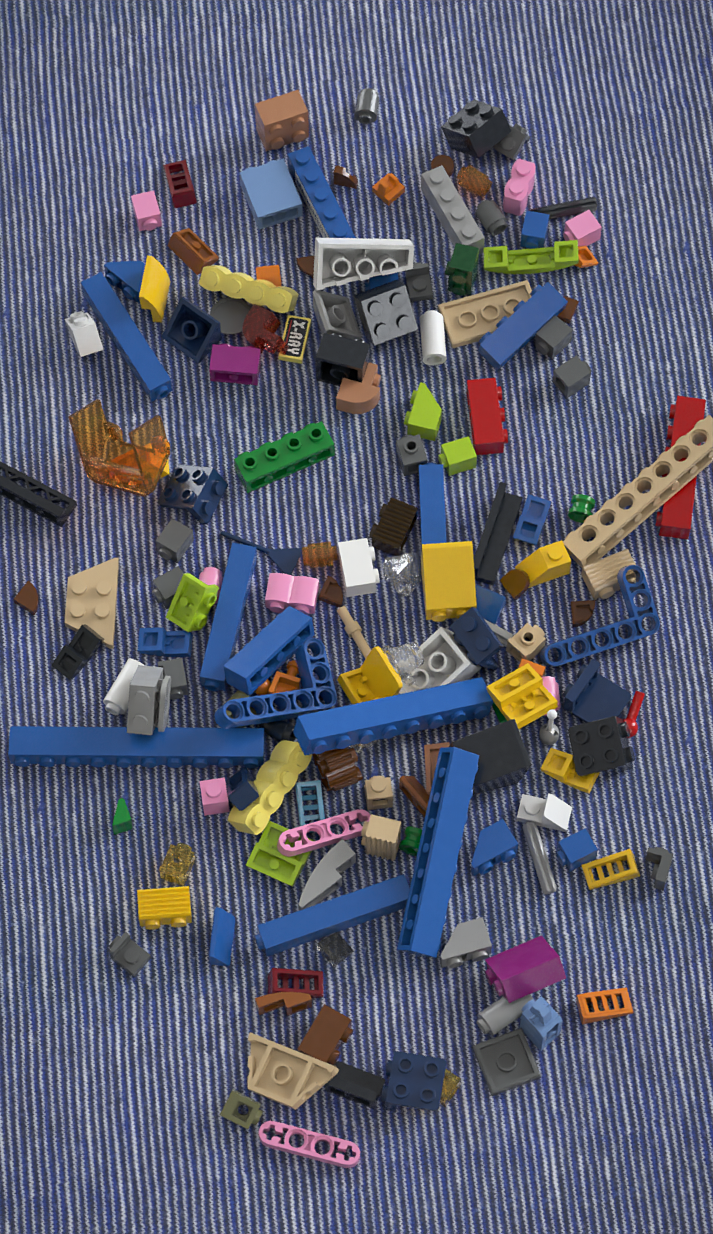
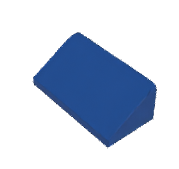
M475 584L477 610L485 620L495 625L505 606L506 597Z
M220 907L214 909L209 961L211 965L229 966L235 917Z

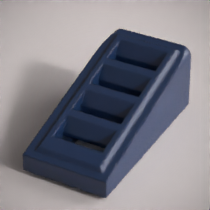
M242 767L226 781L228 799L240 811H243L259 797L255 783L246 767Z

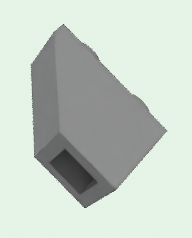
M483 917L457 924L440 955L441 968L447 966L448 968H456L461 966L464 961L471 959L473 961H481L491 954L492 944Z

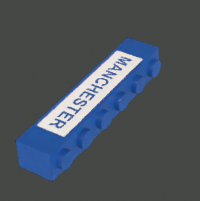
M307 146L287 154L288 170L322 238H355L310 147Z

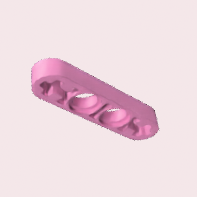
M358 809L287 830L280 835L277 848L282 855L290 857L338 843L342 839L345 841L361 836L363 826L360 823H354L357 818L361 822H369L371 815L366 810ZM338 824L343 828L344 832L338 835L331 832L330 826ZM309 831H314L319 834L320 840L310 841L306 834ZM286 839H288L290 843L295 842L292 848L289 844L285 845Z
M276 1121L264 1122L259 1128L260 1142L269 1148L344 1168H352L360 1160L359 1147L351 1141ZM270 1128H274L275 1134L283 1136V1131H287L284 1140L285 1144H280L281 1138L273 1136L271 1140H267V1135L264 1132H269ZM299 1134L304 1138V1143L301 1147L294 1148L289 1144V1139L292 1135ZM320 1141H325L330 1145L329 1152L324 1155H320L315 1151V1145ZM334 1145H339L338 1151L340 1152L352 1149V1154L355 1155V1158L350 1157L349 1161L344 1160V1155L336 1153V1158H332Z

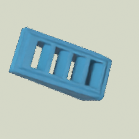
M321 780L296 782L294 787L299 826L305 825L307 820H324ZM315 790L316 792L315 795L302 796L301 791ZM317 800V804L303 806L302 801ZM318 809V814L304 816V811Z

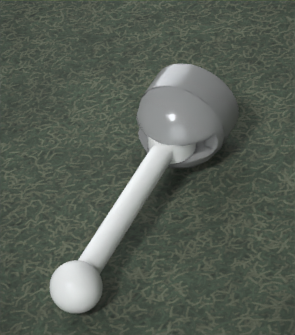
M549 710L547 712L549 722L540 728L539 739L546 745H553L558 741L560 732L558 727L553 724L554 719L557 717V712Z

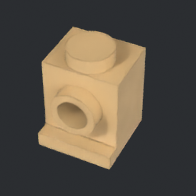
M526 623L512 638L510 637L507 640L506 651L519 662H521L522 658L531 661L545 646V633L539 626L534 625L532 627Z
M373 776L369 780H365L364 789L367 810L393 807L390 777Z

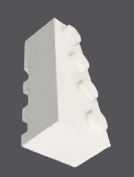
M315 238L313 285L316 290H322L334 285H344L356 280L361 281L378 275L383 276L413 269L414 245L410 239Z

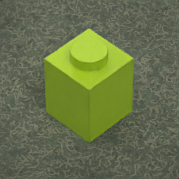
M469 436L441 445V454L438 455L439 463L443 464V469L446 468L449 476L476 468L477 455Z

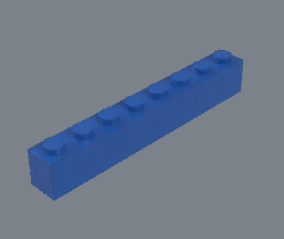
M479 677L300 715L297 717L293 732L304 755L321 754L337 748L344 749L360 743L367 744L383 738L390 739L406 733L413 734L429 728L436 729L452 723L459 724L475 718L482 719L489 715L494 701L487 691L483 678Z
M443 747L439 750L397 950L421 957L437 958L441 947L442 930L446 922L447 906L452 894L453 878L457 871V859L462 846L463 830L468 818L467 811L473 795L474 778L478 771L479 755L456 747Z

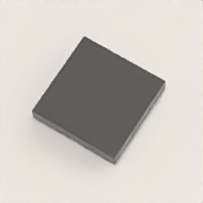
M522 1028L472 1046L491 1096L541 1078L540 1071Z

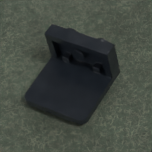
M612 716L569 728L568 734L576 773L579 776H586L615 768L622 771L633 769L632 762L635 761V755L632 747L628 745L627 737L630 736L627 722H624L623 719Z

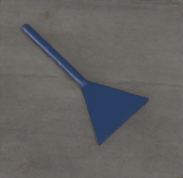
M225 531L220 533L224 537L244 545L254 546L257 550L266 553L279 569L288 575H292L304 548L267 549Z

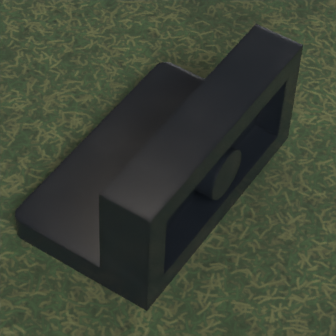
M337 1061L335 1067L339 1071L325 1084V1091L375 1109L385 1084V1079Z

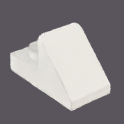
M548 793L547 799L522 794L516 821L524 823L534 821L537 826L567 832L572 807Z

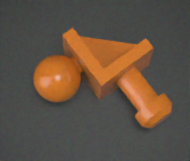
M296 660L288 662L286 674L277 671L272 683L267 679L254 692L260 696L300 690L301 679L296 677L299 674Z

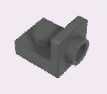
M413 263V269L405 270V281L410 302L433 299L429 264Z
M649 847L646 861L655 863L651 878L655 879L654 888L664 891L673 854L662 847Z
M127 932L121 937L117 936L109 946L110 958L133 977L151 959V955L131 940Z

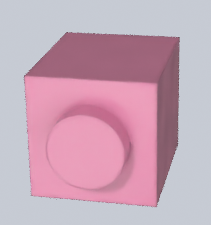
M154 191L132 195V208L139 231H150L162 226L161 214Z
M587 210L565 222L563 237L565 241L578 240V247L588 246L600 240L602 227L591 211Z
M225 777L199 781L204 816L230 812Z

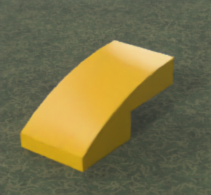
M550 748L540 768L542 772L552 778L588 794L599 773L579 776L576 773L573 755L554 748Z

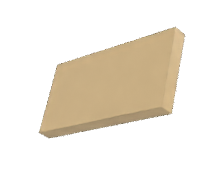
M528 280L439 304L438 312L443 315L444 328L452 349L478 342L487 332L492 334L497 329L496 324L504 316L509 318L515 313L513 309L520 301L526 302L531 298L530 293L532 290Z

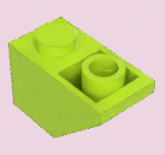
M420 382L418 390H413L410 404L413 407L411 411L406 412L404 425H407V435L415 436L420 434V437L423 439L436 441L442 419V409L426 384Z

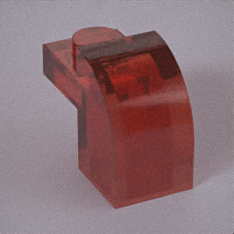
M254 304L243 322V334L251 346L259 348L261 354L266 349L273 354L279 352L285 355L289 349L286 342L280 336L274 334L281 324L273 312Z

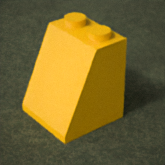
M472 541L422 544L421 571L426 620L441 622L448 618L458 619L471 607L477 609Z

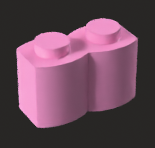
M518 159L513 164L511 179L507 182L504 189V212L520 216L525 211L528 195L534 187L535 163Z
M270 573L265 596L266 608L275 613H282L288 606H291L306 615L315 614L319 580L306 576Z

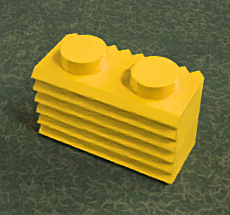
M189 886L137 890L138 917L141 927L145 926L146 929L153 930L160 928V925L171 924L172 927L179 928L186 926V923H192Z

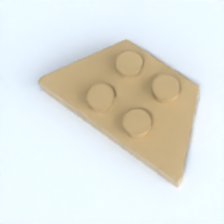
M113 558L68 577L65 627L77 632L81 625L86 624L104 638L102 643L110 649H114L119 558Z
M253 1033L248 1035V1041L251 1043L250 1056H248V1067L250 1070L248 1089L253 1093L296 1110L339 1071L333 1065Z

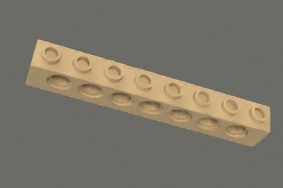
M708 415L704 420L698 421L688 434L681 436L674 446L668 451L661 453L651 466L644 468L637 478L631 483L624 485L614 498L607 500L599 511L587 517L577 530L570 532L563 541L569 556L580 567L600 560L713 462V418ZM700 442H705L703 445L697 446ZM687 458L686 460L679 462L680 459ZM663 474H668L666 477L661 478ZM648 489L650 490V491L647 492V493H644V494L642 493V492L645 491V490H648ZM632 505L629 509L624 510L626 506ZM614 521L611 525L605 526L607 522ZM595 537L592 541L587 542L589 538Z

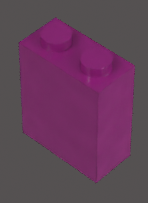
M542 935L485 959L487 970L484 973L488 983L494 985L498 996L503 995L508 1003L566 979L560 956Z

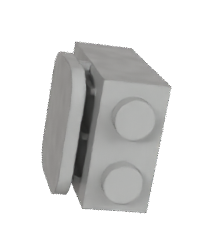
M138 665L129 687L127 733L152 735L155 727H158L159 732L165 731L169 718L171 676L165 675L163 679L162 667Z

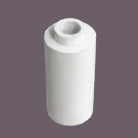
M429 310L420 316L423 363L427 365H440L447 359L444 320L442 314L435 310Z
M134 659L127 660L103 700V703L106 705L105 709L113 715L125 714L128 709L131 680L138 665L145 666L144 664Z

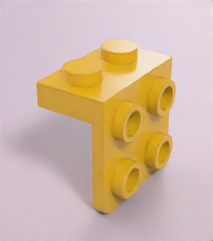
M379 646L372 648L360 668L340 674L337 679L352 704L397 695L403 686L400 676L395 672L387 655L383 653Z

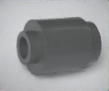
M365 88L357 95L354 117L362 124H370L377 120L380 102L377 91Z
M484 200L477 206L475 214L488 233L496 236L506 230L508 227L507 219L494 200Z

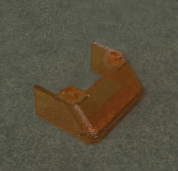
M99 399L94 400L68 417L85 473L91 481L142 497H146L155 491L170 456L171 448L161 416L156 415L128 433L131 443L124 442L123 432L118 425L106 421Z

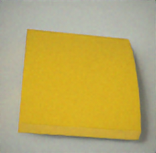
M147 255L139 293L141 309L151 310L153 322L162 323L170 287V278L161 263L153 256Z
M529 663L486 686L489 695L507 721L515 719L518 729L547 714L549 710L558 708V701L543 686V679Z

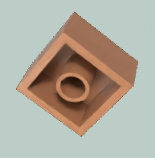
M299 90L255 103L256 130L265 151L280 149L284 145L301 142L309 138L308 110Z

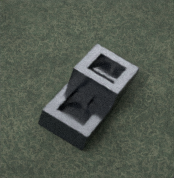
M81 625L70 644L63 646L51 666L66 678L72 680L91 659L104 641V638L88 625Z

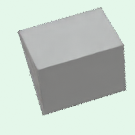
M315 289L313 291V310L322 337L324 333H335L343 338L360 340L362 336L349 298Z

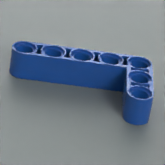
M637 565L625 566L619 570L617 575L629 618L544 646L540 651L542 663L549 667L559 666L656 633L660 627V620L642 568ZM628 570H632L636 575L634 583H629L626 579ZM636 594H640L643 597L644 602L641 607H637L634 604L633 599ZM645 617L651 621V628L648 631H645L641 626V622ZM621 625L628 629V635L624 639L618 634V629ZM597 633H601L605 637V642L601 647L595 643ZM575 640L580 642L582 646L579 654H575L571 650V645ZM551 648L558 652V659L555 662H551L548 658V651Z
M310 638L296 649L295 658L303 689L229 700L216 710V723L222 728L241 727L293 719L300 715L328 710L334 706L337 701V695L325 646L321 640ZM307 648L312 651L313 656L307 652ZM313 672L318 675L319 680L314 678ZM319 696L324 699L325 705L320 702ZM296 699L301 702L302 708L296 704ZM273 703L278 705L279 712L274 709ZM249 706L255 709L256 715L251 713ZM226 710L233 714V719L227 715Z

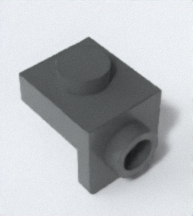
M516 123L513 127L510 126L512 132L493 147V149L512 160H515L525 141H529L531 138L525 134L527 129Z

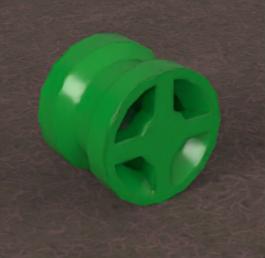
M573 495L571 499L572 508L568 511V517L575 522L584 523L587 517L593 515L591 510L594 509L596 501L587 495Z
M408 826L405 828V838L400 841L399 848L409 855L417 856L422 830Z

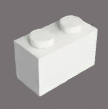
M367 538L339 542L338 555L346 597L376 593V583H380L378 568L373 569L372 561H375L374 547H369Z

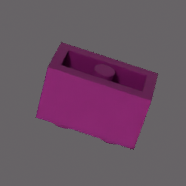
M225 343L220 345L213 344L209 367L210 381L258 385L261 350L253 346L237 347Z

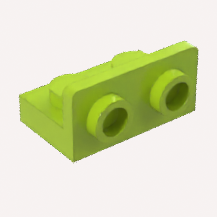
M190 573L183 574L165 618L187 632L201 630L206 625L209 611L217 600L219 587L215 584L207 585Z

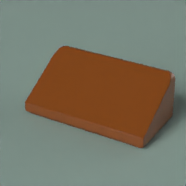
M190 228L174 232L169 240L168 247L196 275L202 273L203 267L212 266L219 260L218 255Z
M401 776L399 789L425 818L430 794L426 793L425 788L414 776Z

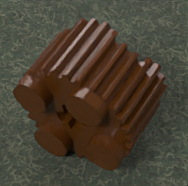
M353 747L337 748L321 754H312L313 762L319 769L322 776V784L327 792L330 790L335 792L363 780L359 767L355 766V763L358 762V756Z

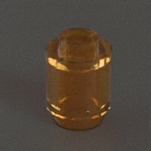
M469 165L467 168L463 166L456 177L459 179V186L473 195H479L482 198L488 193L493 183L489 180V176L472 165Z
M331 541L310 543L308 546L302 547L304 566H310V568L334 566L333 561L338 560L336 546H331Z

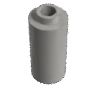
M531 994L511 1003H508L503 996L478 1014V1027L484 1034L495 1035L521 1017L523 1012L521 1009L527 1002L533 999Z

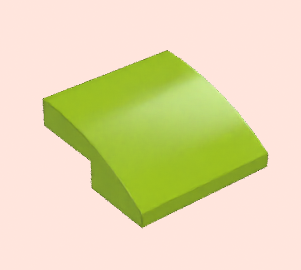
M269 821L259 842H256L246 866L293 887L312 851L290 857L282 855L277 848V843L280 835L289 829ZM286 839L285 845L289 844L291 848L294 846L295 842L290 843L289 840Z

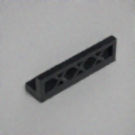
M0 461V469L5 471L7 477L5 478L0 475V495L62 527L77 506V501ZM14 481H24L27 488L14 483ZM43 491L47 494L48 499H45L35 494L34 492ZM63 502L67 504L68 507L65 510L64 508L54 503Z
M503 482L499 483L474 557L475 581L492 586L495 584L523 497L506 493L507 484Z

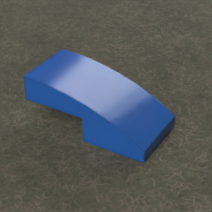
M528 494L513 539L537 546L552 501Z
M164 627L140 628L137 651L154 656L191 657L193 633L185 630L166 631Z

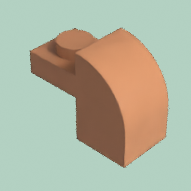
M368 363L362 383L343 378L336 397V410L351 414H363L376 407L380 400L379 384L381 380L377 364Z

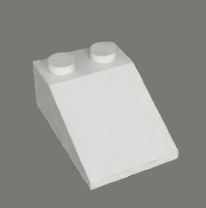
M440 627L395 669L403 684L399 693L404 694L469 680L481 669V666L474 665L469 660L467 649L456 642L452 631Z

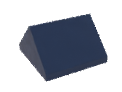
M181 297L162 338L197 363H200L212 350L213 344L217 345L222 340L221 325L219 321L185 297Z

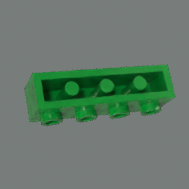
M322 421L316 424L310 423L300 431L287 433L277 441L272 443L266 442L256 450L241 453L234 459V467L243 487L249 493L335 456V444Z

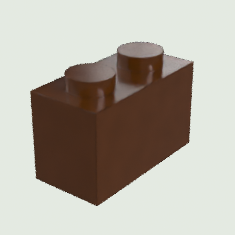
M324 1004L298 1047V1052L334 1066L341 1053L338 1049L343 1042L347 1044L354 1030L351 1028L352 1019Z

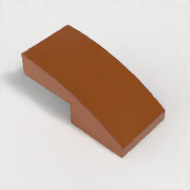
M280 992L255 998V1004L259 1015L284 1007L287 1016L311 1008L312 999L310 994Z

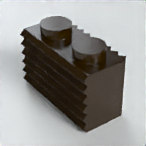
M391 497L388 504L384 503L379 513V517H381L378 525L374 524L372 526L369 537L372 538V546L374 548L399 557L418 518V508Z

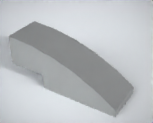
M343 839L328 851L310 875L298 903L299 911L319 904L342 886V876L340 874L356 863L355 852Z

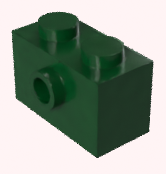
M459 243L455 244L451 261L447 262L445 275L448 276V291L460 296H471L478 272L479 248Z

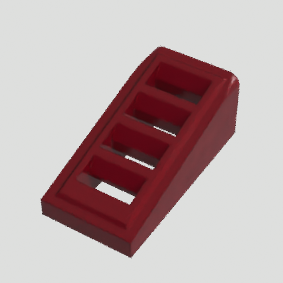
M186 160L163 165L174 208L196 204V196ZM184 171V172H181V173H177V174L170 175L171 173H176V172Z
M272 968L268 973V994L298 992L310 994L311 998H323V971ZM278 979H281V988H278ZM288 979H292V988H288ZM299 979H303V989H299ZM309 979H314V990H310Z

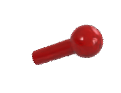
M635 691L627 717L623 719L624 722H627L630 736L627 738L635 736L638 731L636 719L645 696L644 693Z

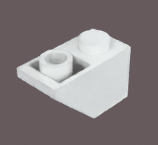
M75 312L70 315V318L65 319L74 346L80 357L103 350L96 324L87 312Z

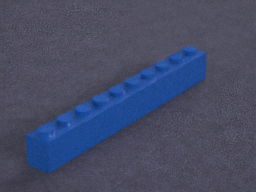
M10 726L8 756L11 764L19 767H27L30 764H40L43 767H53L55 764H65L68 767H79L81 764L93 767L116 765L122 768H127L131 765H142L146 768H153L157 765H167L170 768H180L182 765H192L195 768L218 765L220 768L244 766L253 769L264 764L265 735L264 728L166 727L164 732H159L158 727H155L152 735L127 733V727Z

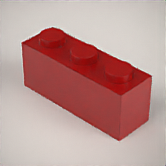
M496 378L467 380L466 395L476 455L503 453L504 444L508 443L507 429L502 428V422H505L504 407L500 408L499 401H502L501 386H497Z

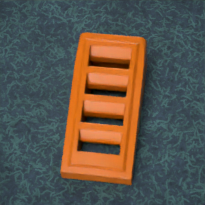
M627 987L583 993L576 996L582 1025L633 1014ZM617 996L622 997L624 1008L619 1009ZM608 998H611L612 1004L614 1007V1009L609 1010L607 1003ZM601 1000L604 1011H599L597 1001ZM591 1002L594 1012L589 1013L587 1003Z

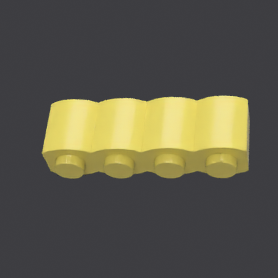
M219 265L203 267L199 284L209 291H222L231 298H244L253 305H266L269 309L279 313L294 311L299 295L289 287H276L267 280H254L245 273H232L229 269Z
M287 740L279 742L274 747L270 760L265 762L259 769L254 781L259 797L243 811L238 810L234 805L229 813L228 821L239 832L254 835L261 833L267 826L270 815L277 811L282 804L284 794L294 787L298 774L303 772L309 765L312 754L304 755L298 742Z

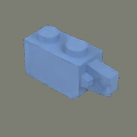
M542 996L536 1001L531 999L523 1006L519 1028H522L523 1033L542 1051L560 1035L563 1020Z

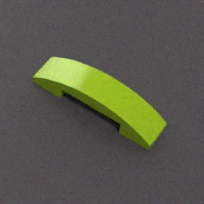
M578 240L554 242V247L508 250L507 246L484 247V270L495 273H544L567 268L579 263Z

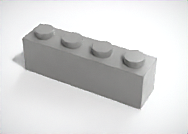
M441 165L422 173L421 190L454 247L456 243L477 247L479 248V254L484 253L485 237L444 167Z

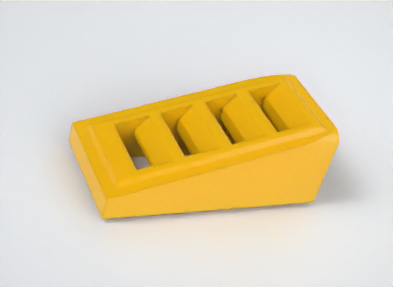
M631 849L581 865L589 890L640 876ZM627 860L630 870H624L622 861ZM613 863H617L619 870L618 874L614 873L612 866ZM605 865L609 873V877L606 878L602 870V866ZM591 869H597L600 880L595 881Z

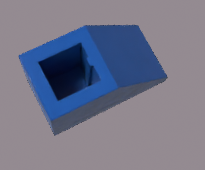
M142 261L107 262L104 265V270L108 283L113 287L117 286L129 300H135L140 304L139 293L145 264Z
M503 819L480 831L471 863V874L473 877L479 873L484 875L490 872L497 863L501 861L503 863L509 862L516 856L518 842Z

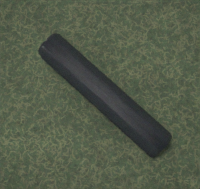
M595 197L532 208L529 211L549 214V219L580 214L587 210L595 211L598 205Z

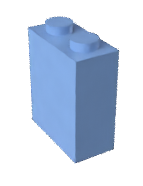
M284 158L277 161H269L261 166L249 167L239 172L240 185L258 230L303 216L302 202Z

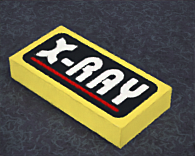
M288 315L278 355L279 360L302 364L311 327L310 318Z

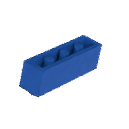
M549 282L543 287L540 284L535 287L530 293L531 298L526 302L520 301L513 309L515 313L509 318L504 316L496 324L497 329L492 334L487 332L479 340L481 344L478 352L497 371L529 343L547 322L555 315L558 316L565 309L568 301Z
M288 606L282 613H279L269 625L263 628L249 643L245 644L223 666L227 684L250 696L295 654L296 649L315 635L312 617L291 606Z

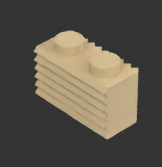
M628 549L582 567L581 576L594 600L598 598L607 599L615 591L620 590L617 580L619 570L625 566L636 565ZM628 570L626 573V579L629 583H634L636 575L632 570Z
M371 814L369 822L364 821L361 836H363L361 845L365 846L366 854L376 855L377 858L381 856L382 859L386 857L387 860L391 859L394 861L401 840V821Z

